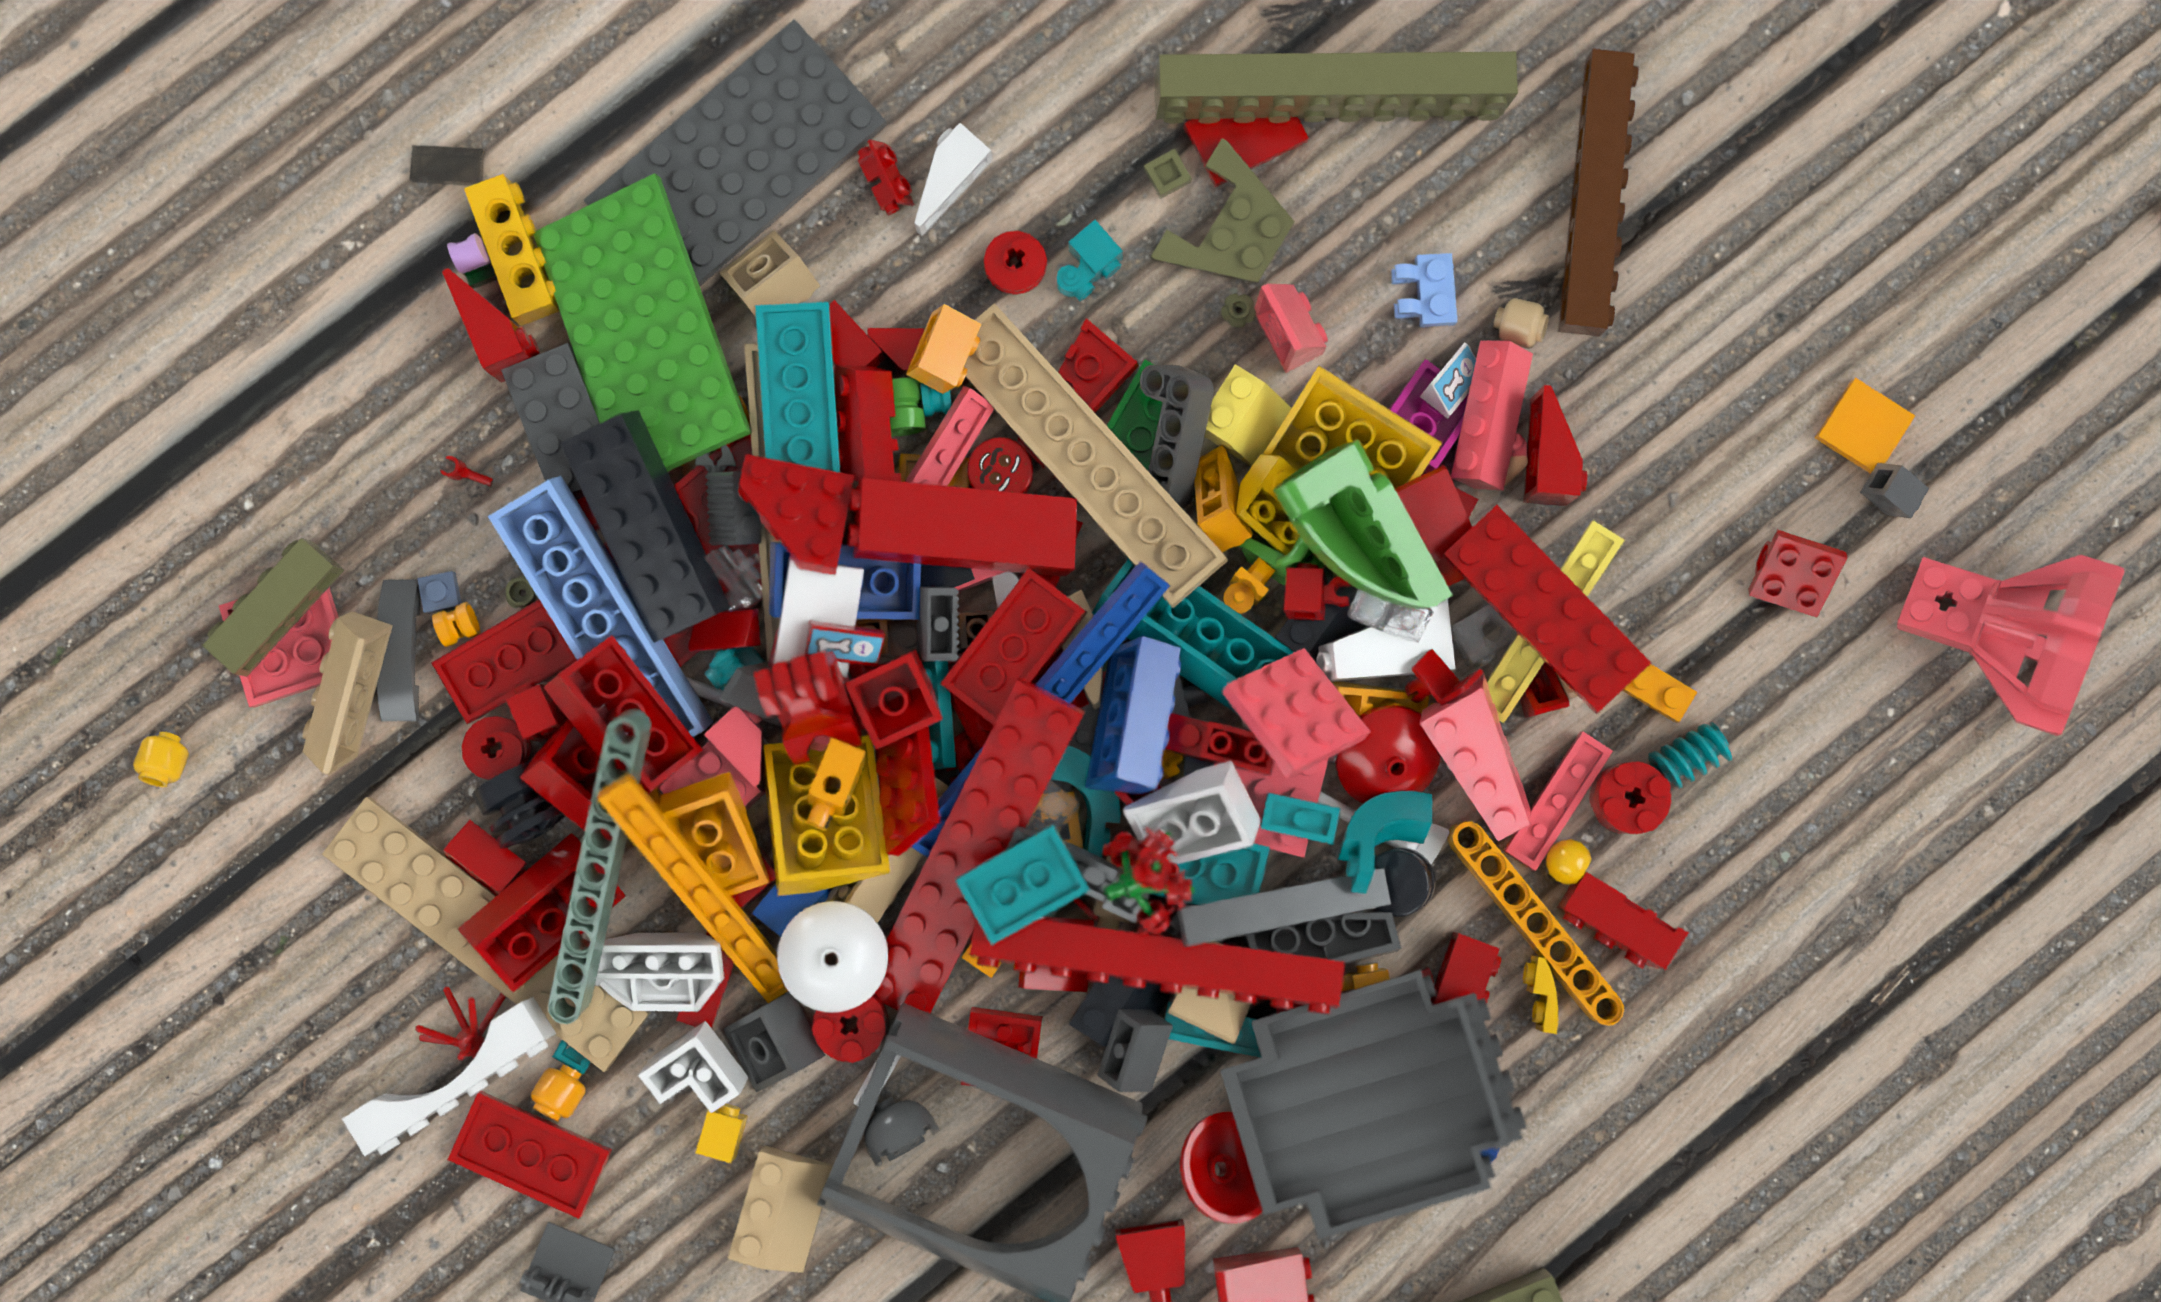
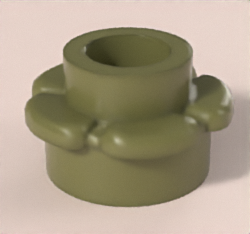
M1234 293L1225 299V305L1221 308V315L1232 327L1241 328L1254 320L1256 311L1253 308L1254 301L1250 296L1246 294L1240 296ZM1237 307H1240L1242 309V312L1237 313L1235 309Z
M525 575L510 580L506 586V600L513 608L519 607L522 610L539 599ZM521 590L526 591L525 596L520 595Z

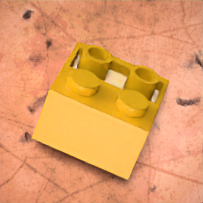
M1260 454L1240 482L1236 515L1280 553L1287 555L1300 536L1287 517L1273 489L1296 472V470L1281 456Z

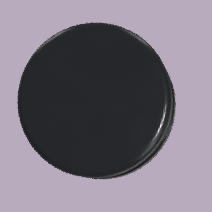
M1398 847L1385 851L1374 858V870L1384 868L1391 901L1390 905L1376 907L1377 910L1382 913H1392L1393 917H1403L1413 914L1427 905L1434 894L1436 879L1433 867L1425 856L1416 850Z

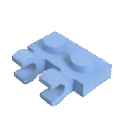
M1452 253L1417 255L1415 257V265L1396 264L1394 266L1395 269L1391 270L1392 284L1417 283L1418 300L1412 298L1397 300V304H1394L1396 319L1419 317L1420 327L1452 326L1458 322Z

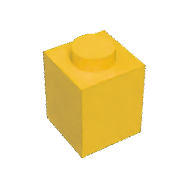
M727 1103L712 1113L708 1110L696 1154L731 1163L737 1157L748 1116L740 1114L741 1108Z

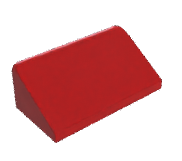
M758 609L723 612L695 624L688 644V652L761 645Z

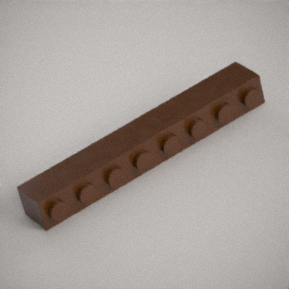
M1592 49L1585 60L1558 332L1600 337L1608 327L1613 325L1615 306L1610 305L1611 292L1616 291L1618 284V271H1613L1614 260L1619 257L1622 246V238L1617 236L1618 224L1623 222L1625 214V203L1620 202L1621 189L1625 190L1629 175L1628 168H1624L1625 155H1629L1632 144V135L1627 134L1628 121H1632L1635 112V100H1630L1631 88H1635L1639 74V67L1634 66L1635 53Z

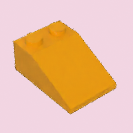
M730 771L661 795L660 811L730 896L769 883L743 800Z

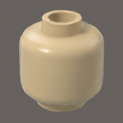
M1513 298L1506 304L1505 308H1498L1494 319V328L1499 329L1501 341H1511L1520 347L1532 348L1536 342L1542 343L1546 334L1549 315L1544 314V308L1539 303Z

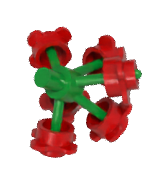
M1146 827L1144 830L1148 835L1144 840H1136L1130 833L1121 832L1116 835L1113 842L1105 844L1102 848L1103 854L1111 856L1112 863L1118 867H1123L1124 872L1118 876V882L1104 887L1105 895L1109 901L1125 895L1127 899L1134 898L1138 902L1141 909L1136 918L1142 925L1137 931L1140 936H1145L1149 932L1153 934L1163 932L1170 925L1169 916L1175 910L1173 905H1178L1179 910H1183L1185 901H1191L1192 894L1195 892V888L1192 886V879L1185 878V870L1179 872L1177 864L1170 862L1168 859L1170 854L1175 858L1178 856L1171 848L1176 842L1170 838V832H1163L1160 828L1153 833ZM1164 893L1168 897V904L1164 906L1160 900L1148 903L1141 894Z

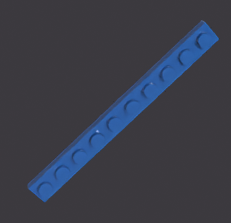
M1140 561L1035 686L1071 703L1170 585ZM983 747L938 799L940 823L911 846L927 858Z

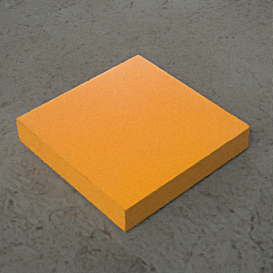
M1855 377L1846 387L1816 434L1815 439L1871 474L1877 463L1887 462L1915 418V415Z

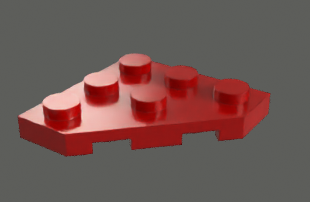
M745 454L738 493L746 503L750 502L758 512L760 521L775 540H780L791 554L790 558L798 569L836 576L854 475Z

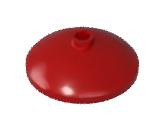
M1387 705L1371 709L1359 716L1370 730V733L1363 741L1337 753L1335 760L1338 779L1350 796L1364 804L1373 797L1394 791L1423 792L1429 786L1439 768L1441 755L1420 725L1421 713L1405 706ZM1400 762V766L1397 769L1391 770L1394 763Z
M1219 1112L1204 1117L1190 1130L1181 1150L1180 1174L1186 1194L1193 1205L1203 1215L1213 1221L1224 1224H1238L1250 1221L1260 1215L1263 1210L1233 1112ZM1215 1164H1217L1220 1169L1219 1175H1217L1215 1172Z

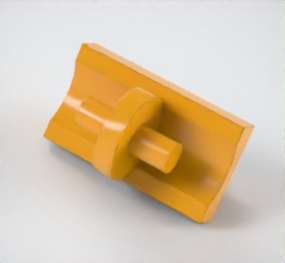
M1260 557L1248 570L1241 566L1234 574L1229 583L1230 586L1223 594V603L1239 614L1246 613L1253 604L1257 606L1269 589L1265 584L1272 577L1275 570Z

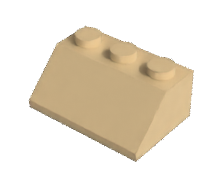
M765 1145L758 1153L728 1259L764 1270L803 1273L822 1207L817 1206V1203L833 1165Z

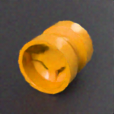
M468 602L456 605L453 611H440L432 615L434 629L444 647L457 644L458 639L462 637L472 638L481 633L477 616Z

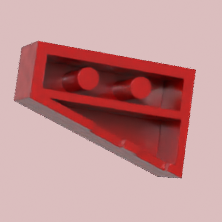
M836 365L834 390L840 473L854 475L853 481L860 482L862 478L901 482V474L894 473L893 451H898V439L891 438L890 417H896L892 371L873 366Z
M1587 872L1583 874L1577 883L1569 886L1556 907L1565 913L1562 918L1564 921L1579 930L1586 926L1594 931V940L1611 950L1616 945L1627 952L1623 958L1640 969L1647 965L1666 970L1689 932L1680 927L1673 928L1659 919L1657 913L1648 908L1645 910L1629 900L1625 894Z

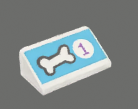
M1466 342L1463 343L1420 396L1447 419L1470 390L1476 357Z

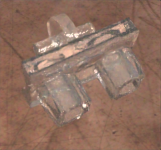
M723 545L704 557L712 567L718 581L722 580L730 589L725 594L731 607L728 609L730 612L742 607L747 608L763 598L762 586L757 582L762 576L754 567L761 560L757 553L747 559L740 549L733 552L728 545Z

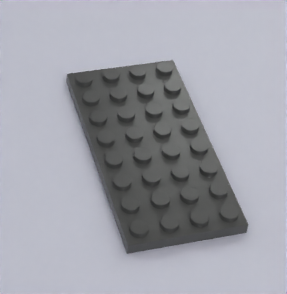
M794 19L583 201L588 206L654 173L661 177L699 286H701L857 152L869 139H872L887 126V122Z

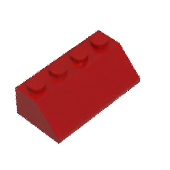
M613 635L567 667L543 687L600 759L606 731L613 720L631 709L640 710L646 714L651 723V730L639 785L646 794L658 787L703 751ZM623 723L624 732L631 737H635L633 727ZM615 758L617 767L627 772L626 763L619 758Z
M572 833L457 929L513 993L560 952L583 844ZM593 862L595 870L605 874L604 868L599 863ZM618 885L616 886L612 908L626 897ZM586 896L589 905L597 908L596 901ZM579 930V934L582 935L584 931Z

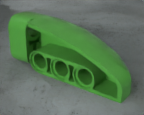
M1358 439L1324 453L1294 472L1273 489L1287 517L1304 543L1333 573L1352 586L1372 597L1413 609L1436 607L1452 596L1389 479L1381 473H1375L1369 477L1368 473L1374 470V467Z

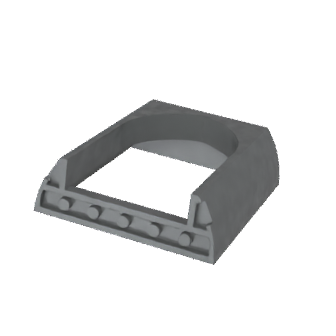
M902 1002L817 1206L1046 1302H1070L1075 1292L1077 1280L1083 1282L1089 1271L1091 1247H1098L1103 1238L1106 1228L1103 1225L1106 1211L1113 1213L1120 1196V1192L1117 1191L1120 1178L1127 1179L1135 1159L1132 1157L1133 1147L1137 1136L1140 1137L1144 1129L1147 1116L1142 1114L1143 1103ZM896 1054L1022 1106L1051 1124L1066 1139L1081 1164L1088 1187V1207L1069 1225L1044 1238L1022 1243H993L963 1235L844 1185L842 1182Z

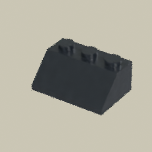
M1327 566L1324 567L1323 570L1326 574L1328 585L1332 579L1339 576L1333 573ZM1352 585L1351 587L1342 586L1336 590V595L1339 597H1349L1350 605L1339 607L1334 604H1325L1324 620L1287 619L1274 638L1294 652L1305 648L1317 663L1319 646L1370 626L1387 602L1372 597Z
M1109 977L1108 984L1093 982L1069 1020V1025L1106 1047L1118 1009H1150L1159 1015L1172 993L1160 991L1159 984L1146 983L1145 989L1123 986L1124 979Z

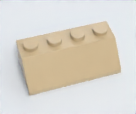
M353 611L339 617L331 625L329 631V639L332 640L330 650L325 654L320 665V672L323 673L321 684L315 689L311 699V705L315 707L312 718L307 721L302 734L303 739H306L303 753L322 773L327 775L332 774L358 756L393 626Z

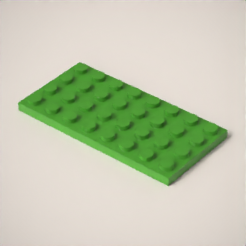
M654 173L535 231L533 235L537 247H541L546 263L544 267L549 281L554 283L556 289L554 296L599 423L620 413L639 410L667 471L752 433L661 177Z

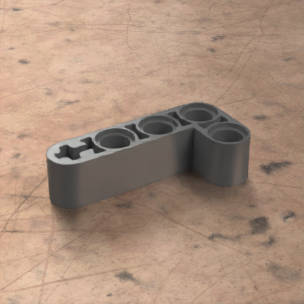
M1149 365L1141 373V389L1145 395L1161 401L1163 404L1148 472L1183 509L1189 504L1214 394L1213 383L1206 375L1179 365Z

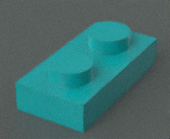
M1267 793L1260 829L1333 844L1340 808Z

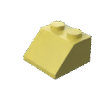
M1235 364L1212 399L1204 437L1218 446L1223 445L1227 452L1252 467L1260 454L1263 455L1292 408L1265 382Z

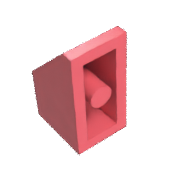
M734 706L704 735L755 788L762 780L764 729L759 723L763 719L761 716Z

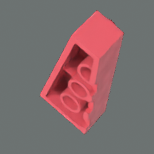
M1484 674L1465 692L1443 706L1437 701L1423 709L1420 725L1496 839L1500 841L1530 825L1531 808L1518 770L1514 765L1506 736H1504L1495 703L1492 701Z

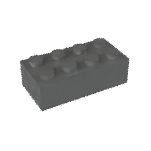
M566 343L504 368L501 371L545 481L562 476L575 499L578 500L585 497L560 443L600 423L586 389L573 348Z

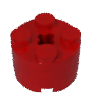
M1643 762L1619 763L1606 768L1597 775L1590 789L1589 801L1597 820L1606 829L1618 834H1643L1655 830L1667 817L1671 807V786L1667 778L1649 764ZM1626 792H1632V796L1636 798L1634 804H1629V800L1624 798Z
M873 994L861 1005L846 1011L823 1012L816 1010L813 1018L812 1032L818 1046L825 1054L838 1061L853 1063L873 1054L884 1042L889 1027L888 1012L885 1004ZM854 1015L858 1018L856 1026L859 1028V1031L852 1029L849 1032L845 1029L846 1021L843 1018L849 1019Z

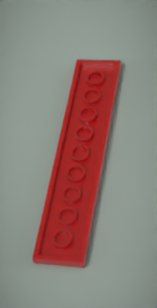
M1020 677L1017 679L886 940L888 947L887 969L880 986L874 993L882 1003L899 1011L903 1002L929 1014L931 1013L974 926L975 914L956 883V877L1005 851L1016 828H1026L1085 713L1084 710Z

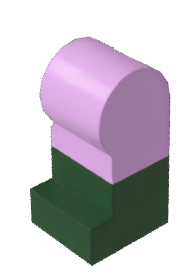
M471 234L465 241L447 244L449 254L459 273L466 276L471 288L475 289L498 280L483 239L477 234Z

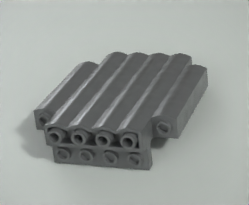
M1421 970L1341 994L1340 1007L1330 1009V1015L1308 1012V1005H1304L1252 1021L1262 1057L1222 1069L1220 1072L1264 1215L1307 1203L1317 1237L1322 1239L1491 1189L1489 1179L1495 1178L1489 1156L1481 1157L1480 1151L1493 1147L1497 1150L1510 1146V1142L1523 1139L1520 1130L1527 1128L1520 1106L1513 1108L1510 1101L1509 1093L1515 1092L1509 1071L1501 1072L1496 1058L1503 1056L1497 1035L1489 1036L1485 1021L1491 1020V1016L1485 999L1477 1000L1476 994L1472 993L1432 1006L1430 998L1437 997L1431 977L1430 975L1423 977Z

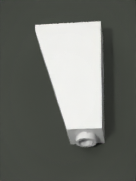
M1448 599L1436 607L1427 609L1412 608L1319 646V653L1317 655L1318 666L1331 682L1415 675L1411 667L1427 651L1433 649L1450 670H1455Z

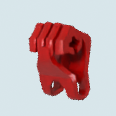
M819 651L810 656L799 655L792 658L790 662L787 660L779 661L772 665V669L763 668L753 673L759 699L766 716L778 715L784 730L782 735L783 744L794 765L810 762V744L814 737L819 735L834 738L853 747L862 746L860 721L844 684L845 681L833 651Z

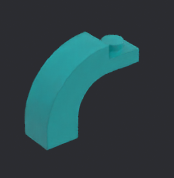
M1068 745L1050 780L1071 783L1081 793L1087 812L1083 849L1102 858L1103 846L1110 843V828H1105L1106 822L1120 823L1119 798L1114 791L1085 788L1091 756Z
M1415 791L1388 792L1373 797L1356 810L1347 826L1338 852V860L1347 861L1346 876L1352 877L1351 892L1366 894L1374 875L1375 846L1390 840L1424 844L1432 825V794Z

